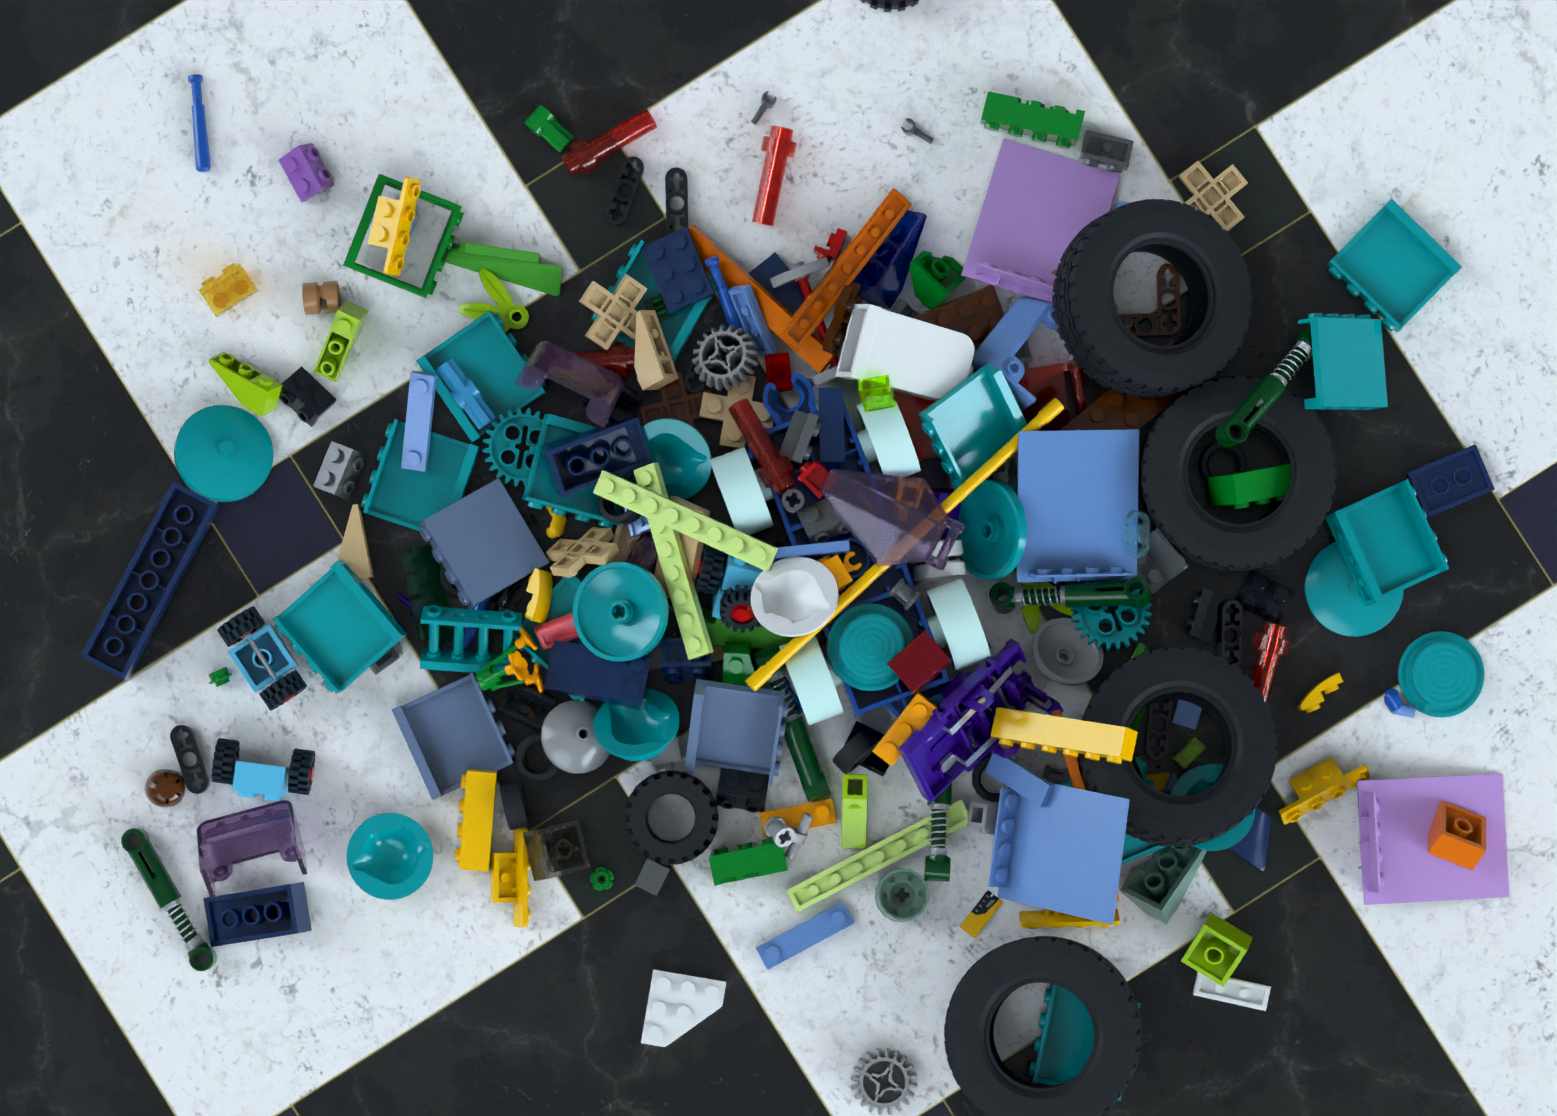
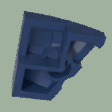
M1255 807V817L1249 832L1240 842L1229 848L1261 871H1264L1266 866L1271 817Z

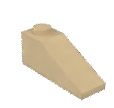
M639 310L636 312L634 368L642 390H658L679 378L655 310Z
M359 504L352 505L338 560H344L361 580L374 578L361 507Z

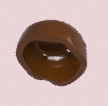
M160 769L148 777L145 784V793L149 801L158 807L175 806L182 801L185 795V782L178 772L170 769Z

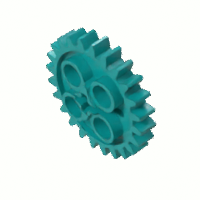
M519 407L517 408L516 415H513L509 409L507 410V418L501 414L498 415L499 424L494 421L491 422L495 429L494 431L486 430V433L491 437L490 439H483L484 443L489 444V448L483 449L482 452L490 454V457L484 461L493 463L489 469L490 471L495 469L499 471L496 476L497 479L504 475L506 476L505 484L510 479H513L514 487H517L519 481H523V485L526 487L530 468L526 465L525 460L527 456L534 455L537 445L530 441V433L541 430L543 419H539L540 411H537L532 416L530 408L527 409L525 414H522ZM510 426H514L519 430V437L515 440H510L505 435L506 429ZM527 426L528 431L525 445L529 446V451H524L521 469H517L519 449L515 448V445L521 443L523 427ZM509 450L514 453L515 461L512 464L502 462L501 455L504 451Z
M1093 580V582H1100V581H1123V580ZM1137 589L1132 594L1140 595L1139 593L1142 589ZM1151 603L1143 608H1134L1131 605L1109 606L1111 611L1116 610L1115 620L1122 628V631L1117 630L1112 614H1106L1107 606H1101V609L1093 611L1089 607H1072L1071 611L1077 614L1073 615L1071 620L1079 622L1075 625L1074 629L1075 631L1083 630L1080 634L1081 639L1089 637L1087 645H1091L1095 641L1097 642V650L1102 645H1106L1107 652L1110 651L1111 646H1115L1116 651L1119 652L1121 644L1129 649L1130 640L1137 644V635H1145V631L1141 627H1149V622L1145 619L1151 618V613L1145 610L1151 607ZM1128 613L1134 617V620L1128 623L1123 621L1121 616ZM1109 624L1112 630L1107 633L1102 632L1099 629V625Z

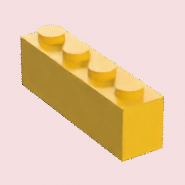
M468 768L467 774H462L461 789H465V799L460 798L459 813L463 814V823H458L457 838H461V848H456L455 862L459 863V869L489 872L497 770Z

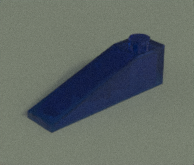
M907 210L852 281L861 285L860 295L863 296L864 301L881 308L891 309L903 290L910 269L909 264L913 260L927 218L924 213Z

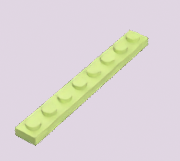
M658 462L633 470L637 485L669 499ZM647 518L688 660L713 653V647L679 532Z
M602 470L593 491L596 495L764 571L770 570L778 550L773 545L606 470Z
M962 799L953 803L948 808L949 812L946 815L949 818L946 819V824H948L946 830L948 833L946 835L967 825L968 811ZM932 816L914 823L787 889L786 891L797 913L930 844L931 836H929L931 830L929 827L931 823L929 820L932 819Z

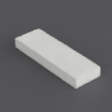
M1197 971L1192 995L1266 1011L1271 987L1229 978L1224 987Z

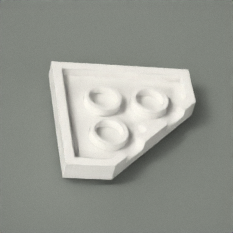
M653 969L641 1043L666 1047L720 1009L723 1005L726 981Z

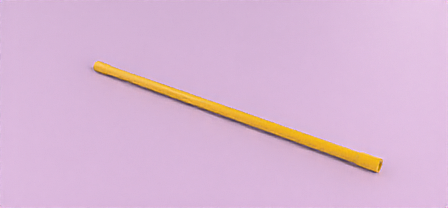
M1053 398L1020 431H1039L1045 424H1048L1064 410V406L1059 400ZM1018 433L838 597L837 607L833 615L821 628L812 633L794 637L765 665L758 668L745 680L747 685L756 692L772 677L773 673L1018 450Z

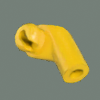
M546 507L552 517L550 526L546 528V534L549 538L555 539L563 534L567 519L565 516L551 513L552 508Z

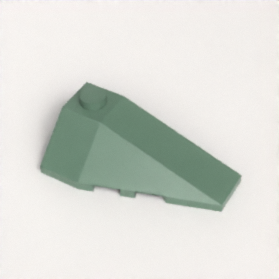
M1169 846L1161 852L1157 851L1143 866L1139 865L1133 870L1120 890L1146 914L1167 924L1180 905L1207 851L1193 846L1173 848Z

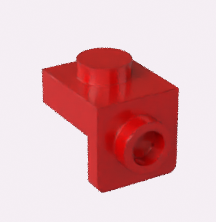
M789 352L764 355L767 383H773L779 393L793 390Z
M818 459L813 463L808 460L798 470L801 475L797 479L800 482L802 481L819 499L838 481Z

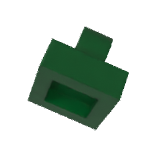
M661 294L644 301L647 310L656 311L659 322L676 316L675 313L671 315L668 312Z

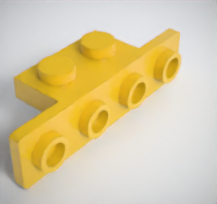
M405 176L400 200L378 196L368 244L388 248L383 271L386 274L400 276V272L403 269L405 250L410 240V228L415 218V206L421 192V180Z
M1330 757L1289 779V784L1299 800L1279 810L1283 824L1286 825L1289 822L1298 821L1302 815L1311 810L1320 809L1324 803L1332 799H1338L1346 791L1357 787V781L1370 779L1367 766L1363 764L1343 775L1333 758Z
M527 828L513 830V853H491V903L513 902L514 927H528V921L530 920V909L528 908V897L530 895L528 847L530 845V836Z
M1048 909L1019 912L1020 926L1028 929L1039 927L1062 928L1064 926H1076L1079 928L1088 926L1111 927L1120 924L1118 909H1115L1114 924H1107Z

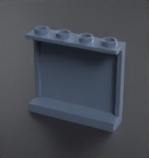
M499 478L424 519L420 524L421 536L426 542H430L434 549L432 550L434 558L438 563L442 562L446 569V578L451 584H455L459 591L457 594L461 603L464 606L467 605L469 609L533 573L535 568L542 569L549 563Z
M471 673L438 690L392 709L432 800L461 788L462 774H467L468 768L498 771L515 763L513 759L515 757V750L511 743L506 744L503 735L507 734L501 720L496 722L493 715L496 712L495 706L491 698L486 699L475 673Z
M697 679L684 772L694 774L695 765L767 774L770 775L768 785H772L773 775L778 776L780 761H776V756L781 757L783 742L779 741V736L784 737L786 722H781L782 717H787L789 702H784L785 692L762 688L754 692L749 686Z

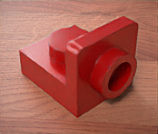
M838 228L836 234L831 232L826 245L830 247L829 251L815 246L813 252L817 254L816 258L827 257L829 263L831 260L836 261L847 237V231Z

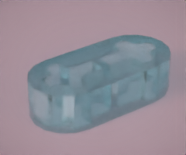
M1133 510L1128 513L1125 519V550L1135 558H1142L1147 555L1150 548V519L1146 513ZM1137 515L1140 519H1143V523L1138 525V532L1136 525L1132 524V521L1137 519ZM1138 536V542L1143 546L1136 553V550L1132 549V545L1136 544Z

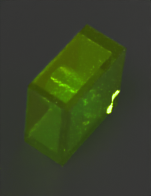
M889 375L858 380V392L865 412L896 407L895 394Z
M1192 736L1171 759L1181 769H1186L1206 746L1195 736Z

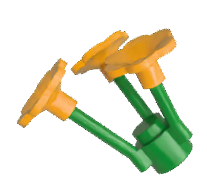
M522 626L519 631L520 638L514 641V645L490 663L483 665L482 671L476 673L477 681L483 691L490 688L494 691L499 688L526 683V685L535 684L538 687L539 693L543 692L542 677L538 663L534 664L533 674L529 675L527 661L522 658L520 652L515 651L516 649L520 650L525 645L532 647L534 651L538 648ZM508 656L510 664L505 666V669L498 671L496 667L492 668ZM514 673L517 677L515 680L500 682L502 680L501 676L505 674L511 675Z

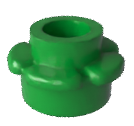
M227 667L208 674L211 679L209 683H215L216 687L230 682L229 676L232 673H229Z
M600 866L590 874V882L593 883L594 889L602 891L612 887L614 874L610 869L607 870L605 867ZM601 876L604 877V881H600Z

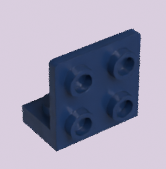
M661 638V668L664 681H668L671 684H679L683 680H692L694 683H696L697 679L712 680L711 653L688 660L682 638Z

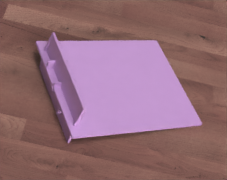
M1003 139L961 275L1019 293L1018 295L1022 294L1052 303V296L1055 294V292H1052L1054 279L1057 278V276L1051 274L1053 269L1057 270L1058 264L1062 262L1060 259L1064 251L1078 232L1093 220L1109 212L1120 174L1098 167H1090L1079 161Z
M1502 774L1357 781L1359 844L1361 851V866H1358V868L1362 869L1364 905L1509 897L1507 835L1505 831ZM1441 800L1486 817V852L1473 870L1458 866L1453 862L1428 853V834Z

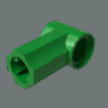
M541 104L524 122L538 137H543L560 154L574 139V136L556 121V118Z

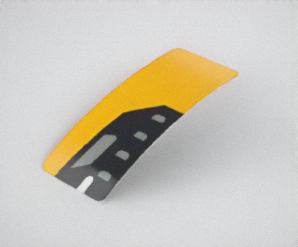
M989 890L986 891L962 922L960 928L971 937L976 938L1003 901Z

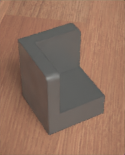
M647 859L635 885L657 896L670 868Z

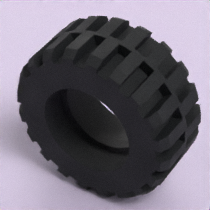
M662 771L645 778L630 794L624 811L625 830L636 850L647 857V859L665 865L683 864L697 858L709 847L718 828L719 813L717 803L710 789L697 777L681 771ZM667 794H676L687 799L695 813V822L690 833L676 841H667L659 838L651 830L648 821V814L652 804L659 797Z

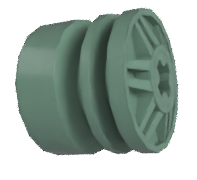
M901 868L891 871L880 880L876 887L875 901L877 908L883 916L892 921L905 922L916 918L925 910L929 901L927 882L920 874L911 869ZM899 889H902L903 893L908 895L903 900V903H900L899 898H895V894L899 893Z

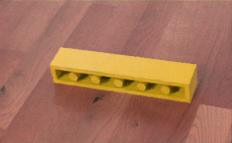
M997 707L990 736L999 739V744L1013 747L1014 743H1018L1021 748L1035 750V746L1042 747L1041 751L1056 754L1057 750H1062L1064 755L1078 757V753L1085 754L1084 758L1099 761L1100 757H1105L1107 762L1121 764L1122 760L1132 762L1138 732L1122 726Z

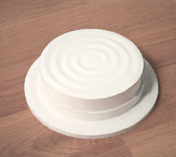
M806 557L784 558L774 562L769 571L763 570L757 577L751 591V607L758 622L770 632L786 637L803 636L821 628L831 618L838 603V586L833 574L820 562Z

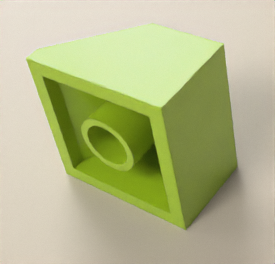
M1210 912L1181 962L1224 987L1247 952L1253 937Z

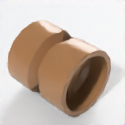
M337 280L325 281L321 286L317 282L303 283L302 296L305 315L320 314L321 310H324L326 313H337V310L341 307L340 289Z

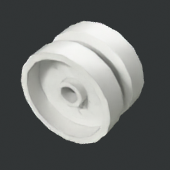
M936 540L912 546L909 549L910 560L926 561V564L916 565L911 569L912 581H927L966 575L965 562L961 560L949 561L950 557L960 556L964 553L962 540Z

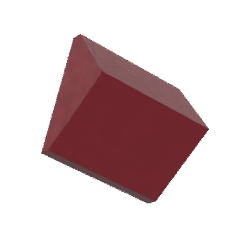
M924 630L887 664L915 695L951 664L952 661Z

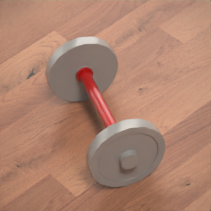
M827 257L807 264L801 261L789 266L791 270L771 278L770 281L773 289L794 281L798 282L806 300L812 292L808 282L809 275L830 267ZM822 320L816 329L820 339L824 342L827 328L824 320ZM837 354L830 362L829 370L808 378L812 387L830 380H834L835 384L846 380L835 376L839 363Z

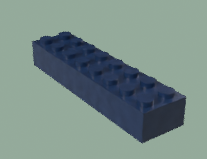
M174 481L172 482L80 657L124 680L130 679L220 509V505Z

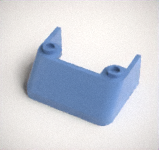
M1021 297L1012 304L976 349L971 364L974 373L987 363L1001 369L1021 412L1034 403L1037 398L1018 383L1023 377L1025 369L1023 363L1014 355L1040 322L1046 327L1054 329L1057 333L1059 328L1058 324L1055 323L1053 314L1055 308H1053V304L1029 297Z

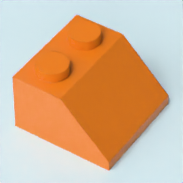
M1441 800L1428 834V853L1453 862L1458 866L1473 870L1486 852V817Z

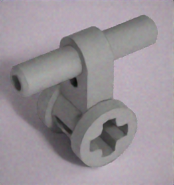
M805 813L798 828L787 826L781 817L773 816L766 821L764 832L770 838H773L774 843L778 847L789 846L785 856L788 859H794L800 845L804 844L808 836L806 832L813 820V816Z

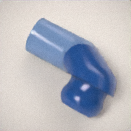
M1390 688L1386 690L1384 703L1389 711L1394 715L1414 718L1416 706L1403 704L1396 689Z

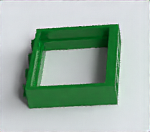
M378 174L343 266L426 298L428 294H433L437 285V281L433 279L437 271L442 272L446 262V258L442 256L445 249L450 250L455 236L451 233L454 225L459 227L464 215L463 212H460L462 206L421 190L419 199L447 209L451 213L422 288L416 287L355 263L374 215L378 196H381L385 185L402 191V182Z

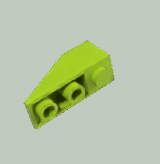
M347 300L337 310L314 373L337 382L360 334L369 310Z
M222 352L209 359V364L242 406L260 416H264L277 409L282 388L281 383L274 380L271 376L254 369L253 366L234 358L230 353Z
M843 774L841 848L866 849L868 775Z

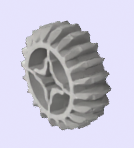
M721 325L719 331L711 327L712 334L703 333L705 340L703 342L701 340L697 341L700 349L693 350V353L698 356L692 359L693 363L697 365L694 370L697 374H700L699 379L702 382L706 381V385L710 388L715 385V388L721 391L724 386L727 391H730L732 384L736 388H740L739 381L743 380L745 383H748L746 375H754L751 367L758 366V362L754 360V358L759 356V353L754 350L757 345L754 341H751L752 337L750 334H745L742 328L736 330L734 325H730L727 329L725 325ZM735 341L740 343V345L726 347L723 342ZM715 348V352L713 353V355L710 356L712 350ZM723 350H724V351L726 352V354H727V355H726L727 364L724 362V360H725V357H724L725 354H724ZM740 359H742L741 362H740V364H739L738 367L736 368V363H737ZM723 368L728 373L719 375L714 374L711 371L714 369L719 370Z
M876 1048L877 1056L872 1057V1054L868 1051L866 1052L869 1059L867 1062L861 1057L858 1059L863 1065L862 1068L858 1066L853 1067V1070L859 1072V1075H851V1080L858 1081V1084L851 1085V1089L860 1090V1092L854 1095V1098L864 1097V1100L860 1103L862 1107L866 1106L868 1102L871 1104L869 1112L872 1113L875 1106L879 1107V1115L883 1114V1108H887L888 1114L891 1115V1107L894 1105L898 1111L902 1110L899 1102L902 1101L905 1105H909V1101L905 1096L914 1097L915 1093L910 1091L909 1087L915 1088L917 1083L910 1082V1079L917 1077V1074L915 1072L908 1073V1070H911L914 1066L912 1063L904 1065L908 1059L905 1055L898 1060V1050H895L893 1056H889V1048H885V1055H881L880 1049ZM889 1061L882 1072L877 1073L867 1070L876 1062ZM895 1065L904 1074V1086L892 1079ZM889 1070L888 1081L892 1085H885V1088L880 1090V1082L877 1078L879 1076L883 1078L882 1075H886ZM864 1077L869 1078V1080L876 1084L872 1098L864 1089ZM887 1090L900 1093L890 1101H879Z

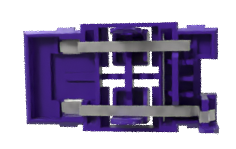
M1012 638L1005 643L1006 645L995 656L985 659L987 668L980 664L969 676L959 672L941 690L944 701L939 706L942 713L934 709L932 711L933 715L930 717L931 719L919 731L916 730L898 748L922 797L929 802L934 801L964 770L966 772L971 771L990 751L1002 758H1009L1020 750V744L1014 743V746L1009 749H1004L999 744V739L990 736L997 707L1026 712L1031 707V704L1049 715L1055 710H1060L1061 713L1064 711L1058 701L1048 696L1046 691L1043 692L1034 686L1031 680L1032 677L1023 670L1019 675L1014 673L1012 667L1019 660L1024 663L1027 661L1020 644Z

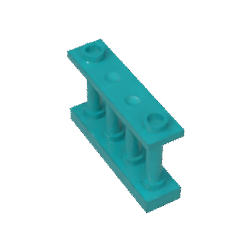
M437 605L423 606L421 624H429V648L423 647L420 669L469 673L482 671L483 665L490 663L502 654L488 652L489 629H503L504 652L513 645V630L520 631L522 613L446 608ZM439 625L454 626V649L439 648ZM464 627L479 628L478 651L463 650ZM508 656L492 668L496 667L498 671L505 669V666L510 664Z

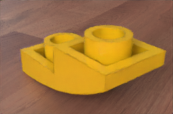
M535 568L529 577L526 591L532 593L533 596L527 605L524 617L531 621L546 622L552 599L553 580L551 572Z
M1340 673L1324 679L1313 687L1298 704V710H1306L1307 713L1321 708L1319 703L1325 701L1321 691L1324 690L1325 694L1339 689L1337 684L1343 682Z

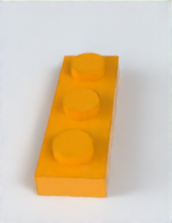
M917 692L872 752L893 766L901 756L898 748L916 730L919 731L933 715L932 711L934 709L937 710L938 706L920 692Z
M832 798L760 812L764 837L768 836L764 832V825L773 816L781 817L787 826L798 828L805 813L813 816L809 828L837 823Z

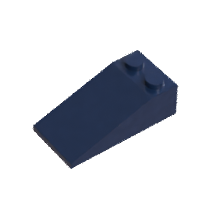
M638 416L564 437L540 446L554 490L561 497L596 485L602 470L620 476L653 463Z
M554 640L543 688L640 710L652 657L644 655L631 661H610L595 655L585 645Z
M304 882L203 898L211 947L312 931Z

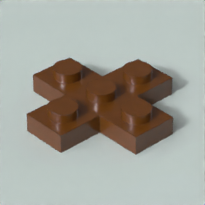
M852 282L850 286L844 285L835 302L834 318L824 335L823 351L832 354L834 348L840 350L845 340L853 305L862 304L863 296L860 295V284Z
M678 372V379L660 388L663 402L640 407L643 424L645 425L650 421L660 418H675L695 427L693 420L700 419L699 413L703 392L712 394L711 390L687 395L682 374Z

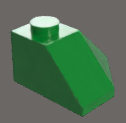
M922 251L909 264L914 295L929 310L940 306L967 278L961 275L963 267L953 257L945 255L942 258L932 256V252Z

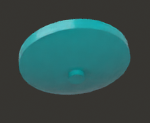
M214 405L197 411L185 421L176 437L174 460L181 478L194 492L213 501L232 502L250 496L265 482L273 464V445L266 428L252 414L235 406Z
M985 480L971 492L972 497L969 498L967 496L962 500L955 540H962L964 553L959 558L965 562L966 569L972 575L985 580L1000 579L1009 575L1022 558L1027 539L1026 516L1019 497L1011 487L1000 481Z
M1337 542L1326 546L1314 557L1307 569L1304 581L1306 603L1314 618L1329 631L1348 637L1369 635L1385 627L1398 612L1404 590L1399 591L1377 603L1366 606Z
M629 562L607 563L590 572L578 587L573 603L575 629L583 644L592 653L603 659L621 662L641 658L656 647L667 627L669 610L665 591L651 572L637 564Z

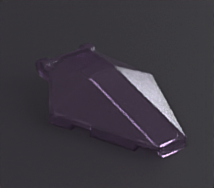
M832 469L829 471L820 489V492L833 506V511L852 535L860 540L867 549L866 552L878 567L925 562L943 571L947 565L946 559L958 534L962 533L965 528L963 523L948 517L924 478ZM947 527L950 530L937 557L931 554Z

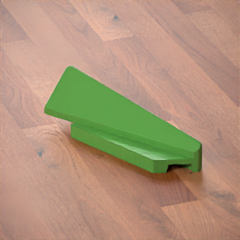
M453 243L450 250L446 249V263L478 273L481 269H486L498 279L556 297L560 295L564 269L558 265L541 264L540 253L472 243Z
M701 608L709 637H711V644L724 646L725 642L750 643L751 648L765 649L776 645L778 651H780L779 646L789 643L794 638L772 633L762 625L758 628L754 626V631L749 632L748 628L745 629V633H741L739 628L737 632L732 631L733 626L728 629L720 619L712 617V611Z

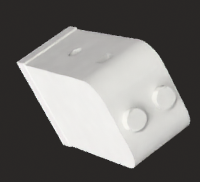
M854 304L835 376L937 401L972 375L973 366L971 364L974 356V344L963 333L887 311L875 305Z

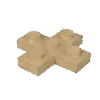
M1199 161L1179 175V179L1193 194L1185 203L1195 207V210H1201L1210 215L1212 219L1222 226V230L1228 232L1244 219L1243 214L1230 198L1247 185L1248 182L1233 164L1215 179L1211 177Z
M627 274L624 275L613 294L592 281L579 301L598 315L585 336L605 350H608L619 331L635 340L636 312L638 311L634 308L647 288Z
M746 375L748 383H745L743 380L739 381L740 388H736L732 384L727 396L703 392L699 418L723 422L719 446L740 449L745 446L748 426L760 429L773 427L774 420L765 410L764 403L752 401L756 377Z
M592 527L579 540L559 539L546 551L548 559L556 561L550 567L554 576L570 578L575 576L585 564L602 566L609 563L619 552L616 543H608L614 537L612 529Z

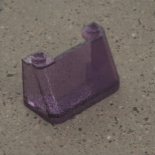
M541 341L535 345L514 383L531 391L538 389L543 381L549 378L589 398L590 401L586 408V415L590 421L603 428L606 426L624 388L623 381L617 374L548 341Z

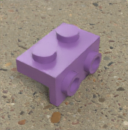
M312 143L298 145L279 159L301 202H306L322 190L334 186L329 170L324 166L319 151Z

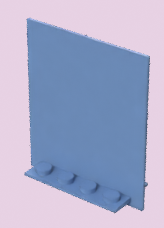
M1138 429L1018 432L1017 496L1022 503L1026 516L1027 539L1024 553L1017 565V582L1052 581L1056 584L1057 581L1128 580L1131 577L1137 576Z
M1054 784L1046 806L1039 807L1013 789L1001 788L988 887H999L998 898L1107 924H1114L1129 799Z

